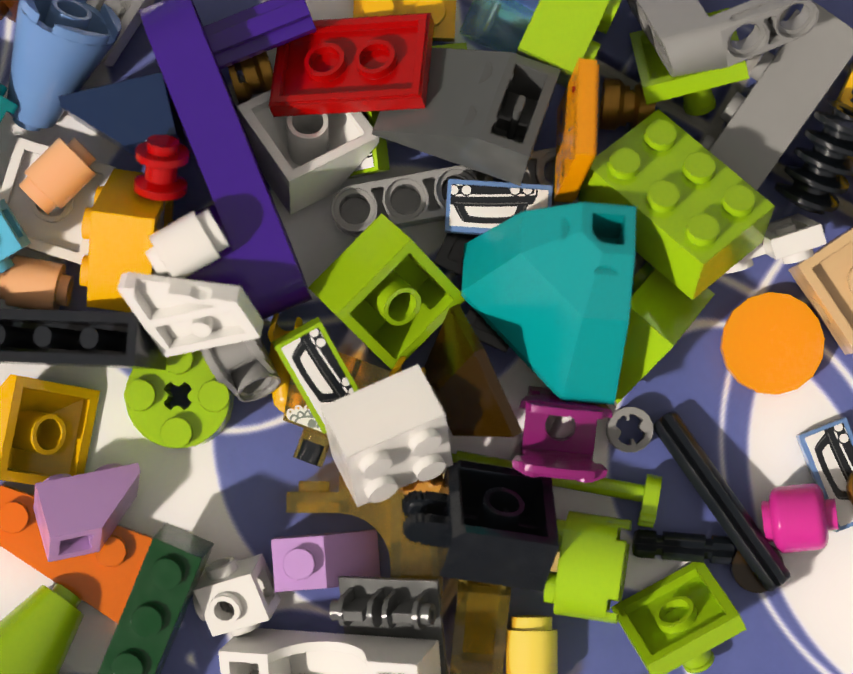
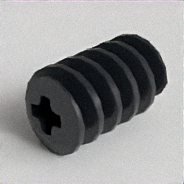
M830 98L826 100L834 108L832 113L815 111L814 117L824 126L823 130L806 129L804 135L814 144L813 148L796 147L794 153L804 162L803 166L786 165L784 171L794 180V183L792 185L776 183L774 187L779 194L798 207L823 215L824 211L833 212L837 210L840 201L834 193H846L850 184L844 175L853 176V108Z

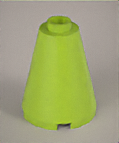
M56 583L52 590L42 585L0 621V674H59L84 617V614L77 609L82 600L59 583Z

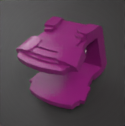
M528 386V394L522 399L519 408L526 409L521 455H516L512 459V468L529 477L541 476L569 479L583 483H590L605 478L608 470L601 463L593 462L597 420L606 417L613 418L612 410L606 404L561 401L549 388ZM550 415L573 417L575 428L566 438L558 439L552 437L547 432L545 423Z

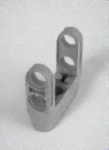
M627 0L632 13L672 77L730 67L803 37L815 27L819 19V10L813 0H750L710 17L698 0ZM794 4H803L802 11L797 17L788 21H780L782 13L788 7ZM745 24H754V28L748 37L739 41H731L732 34L737 28Z

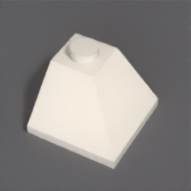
M271 90L238 105L237 113L264 178L291 215L335 193L377 146L379 137L372 135L373 127L362 112L273 117L269 108Z

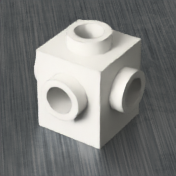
M263 554L235 561L234 557H225L214 561L205 568L204 575L193 590V602L196 613L202 621L207 622L213 637L231 632L233 636H241L255 630L262 622L271 619L281 601L279 593L275 592L274 580Z

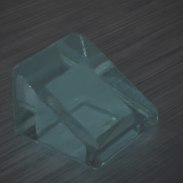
M474 0L459 33L494 51L517 54L518 46L534 11L515 0Z

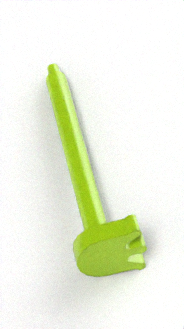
M457 450L456 454L451 453L453 463L464 460L512 468V460L459 450ZM647 474L644 485L611 478H602L590 483L552 478V486L641 502L637 525L649 528L654 527L662 476Z

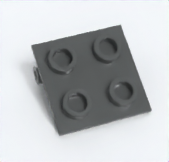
M338 577L340 598L331 601L329 615L332 621H338L341 626H344V634L439 640L441 674H448L439 579Z

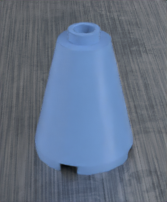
M18 0L7 99L18 105L14 115L9 114L19 127L29 131L51 128L65 110L60 106L58 96L80 91L114 45L121 32V21L109 6L103 3L99 11L87 4V0Z

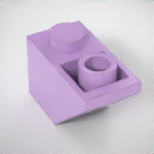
M112 463L101 466L94 472L74 476L70 474H56L47 478L44 482L35 483L33 509L48 562L100 552L137 497L141 472L138 463L124 466Z

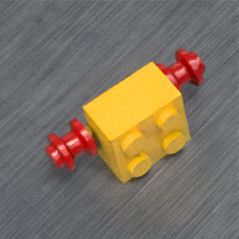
M165 134L152 135L147 138V141L137 145L135 158L139 163L146 166L145 173L113 169L106 184L97 187L93 207L85 208L81 234L82 238L89 239V255L83 256L79 281L80 286L87 287V307L133 312L117 290L121 273L134 272L158 275L145 254L146 250L153 247L148 236L166 227L168 222L173 221L174 200L184 197L187 193V181L177 175L179 167L189 162V149L180 144L176 137Z

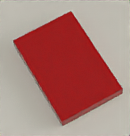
M431 13L313 20L316 32L277 47L269 108L273 117L426 108L434 33V21Z

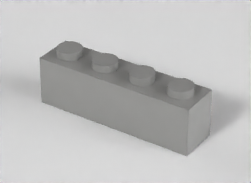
M816 2L815 4L819 10V19L815 27L803 37L782 45L775 55L769 51L763 54L749 74L750 77L756 80V83L746 97L738 92L733 96L719 116L727 123L716 139L707 133L700 143L756 191L853 56V28ZM796 8L788 20L797 17L801 11Z

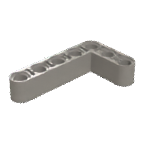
M556 147L532 152L522 183L552 185L544 176V166L555 160ZM457 165L350 185L342 188L335 195L331 204V213L337 227L342 232L351 236H359L381 213L398 228L445 220L446 200L443 198L441 190L448 182V179L493 181V176ZM553 185L551 207L579 203L578 198L580 191L576 197V200H573L572 203L554 201L555 186ZM403 188L414 190L421 199L419 208L409 215H402L396 212L391 205L393 195ZM351 198L365 200L370 207L368 218L359 224L346 222L341 217V208L347 200Z

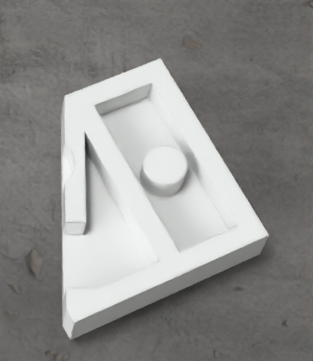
M134 272L121 273L117 290L165 357L261 338L264 321L241 286Z

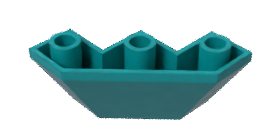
M579 202L523 211L464 244L461 296L561 401L614 405L630 314L635 261L636 206Z

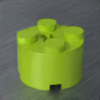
M201 350L166 357V370L132 369L124 392L128 415L136 429L153 443L168 448H191L211 441L228 424L234 405V394L224 383L218 382L208 367ZM174 385L182 388L187 385L191 387L192 390L187 395L191 402L188 408L180 405L171 406L170 402L174 396L170 390Z
M569 511L566 520L556 519L559 537L558 552H560L557 572L550 571L545 584L543 602L554 604L555 615L617 624L619 613L609 611L611 600L622 602L630 544L627 541L620 540L621 530L631 531L632 520Z

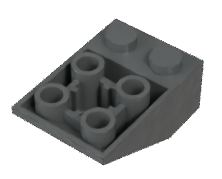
M432 47L426 108L380 111L372 130V135L521 186L551 103L561 69L512 52Z

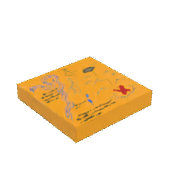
M578 58L557 108L554 201L572 203L573 200H576L597 155L599 64H597V60Z

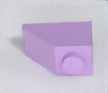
M377 529L281 536L271 539L275 592L339 587V576L381 577Z

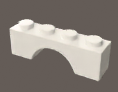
M256 628L247 634L234 636L218 651L221 674H441L439 640Z

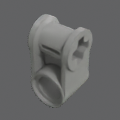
M262 338L200 349L208 367L218 382L224 383L238 400L242 402H251L266 397L274 392L281 383Z

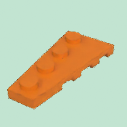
M0 484V546L54 582L61 584L81 600L118 623L153 537L117 525L100 552L48 562L33 509L34 495Z

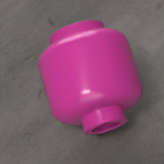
M816 483L778 486L770 492L768 501H761L765 538L768 542L774 541L775 547L781 553L823 549L829 541L828 531L839 530L835 498L825 499L822 488Z

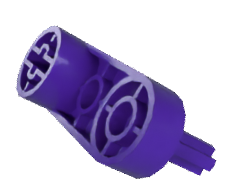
M163 0L140 9L139 14L147 37L214 202L213 205L198 210L195 214L197 215L209 209L230 245L219 252L221 258L191 274L186 279L241 286L262 320L312 300L298 259L238 116L236 105L221 70L316 32V27L305 0H268L206 26H203L193 0Z

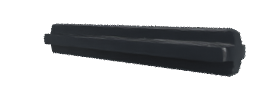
M671 411L660 417L653 425L654 431L764 588L770 592L786 583L791 577L790 572L679 414Z

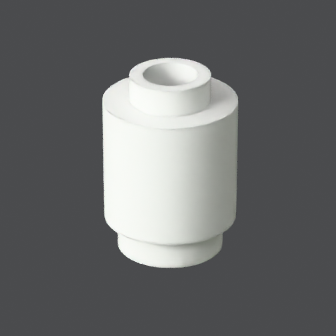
M206 209L197 215L192 211L148 236L153 247L146 250L145 254L158 276L170 275L174 278L184 279L221 258L219 252L230 245L209 209Z

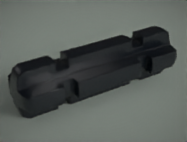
M641 529L636 530L633 534L632 553L638 558L655 559V555H661L662 560L704 563V559H709L710 563L726 565L731 564L734 558L735 547L728 536L712 535L711 539H707L704 534L663 531L662 535H657V531Z

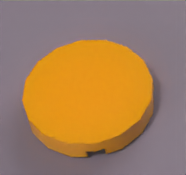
M767 292L747 298L731 311L723 327L720 350L726 369L739 384L757 393L778 395L798 389L814 376L823 359L825 338L819 319L806 303L789 294Z

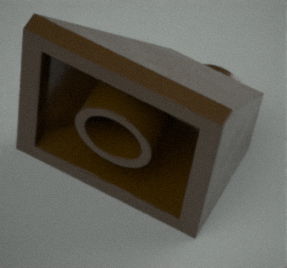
M459 304L449 308L424 368L426 369L425 377L446 415L447 425L452 435L515 437L523 433L488 355Z

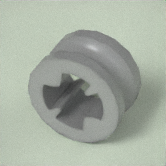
M623 407L612 414L613 418L608 419L606 423V436L609 443L615 449L622 452H638L650 443L653 436V423L650 416L644 410L637 407ZM630 415H633L640 420L637 428L643 435L637 443H635L634 439H629V445L619 440L622 431L616 427V424L622 416H624L625 421H629Z

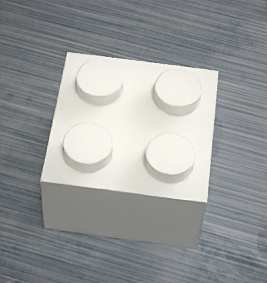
M419 364L320 407L332 458L357 507L369 502L379 503L392 497L398 489L418 480H432L442 474L445 468L453 465L446 415Z

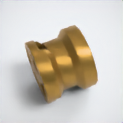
M267 51L228 67L239 104L250 100L253 94L271 90L273 69ZM242 69L246 83L240 82L237 71Z

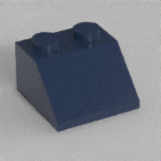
M162 72L58 96L60 106L76 121L134 157L137 145L147 141V138L152 135L165 134L174 136L179 140L180 144L186 146L181 120Z

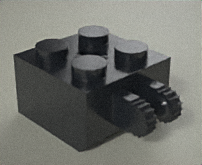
M459 460L453 463L452 466L447 467L439 493L414 490V492L404 495V499H402V512L407 517L403 521V535H405V539H409V542L412 541L415 544L420 542L421 545L438 547L440 577L543 592L559 549L552 478L541 476L529 477L514 468Z

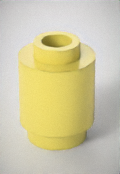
M511 616V628L506 629V674H558V629L552 628V616Z

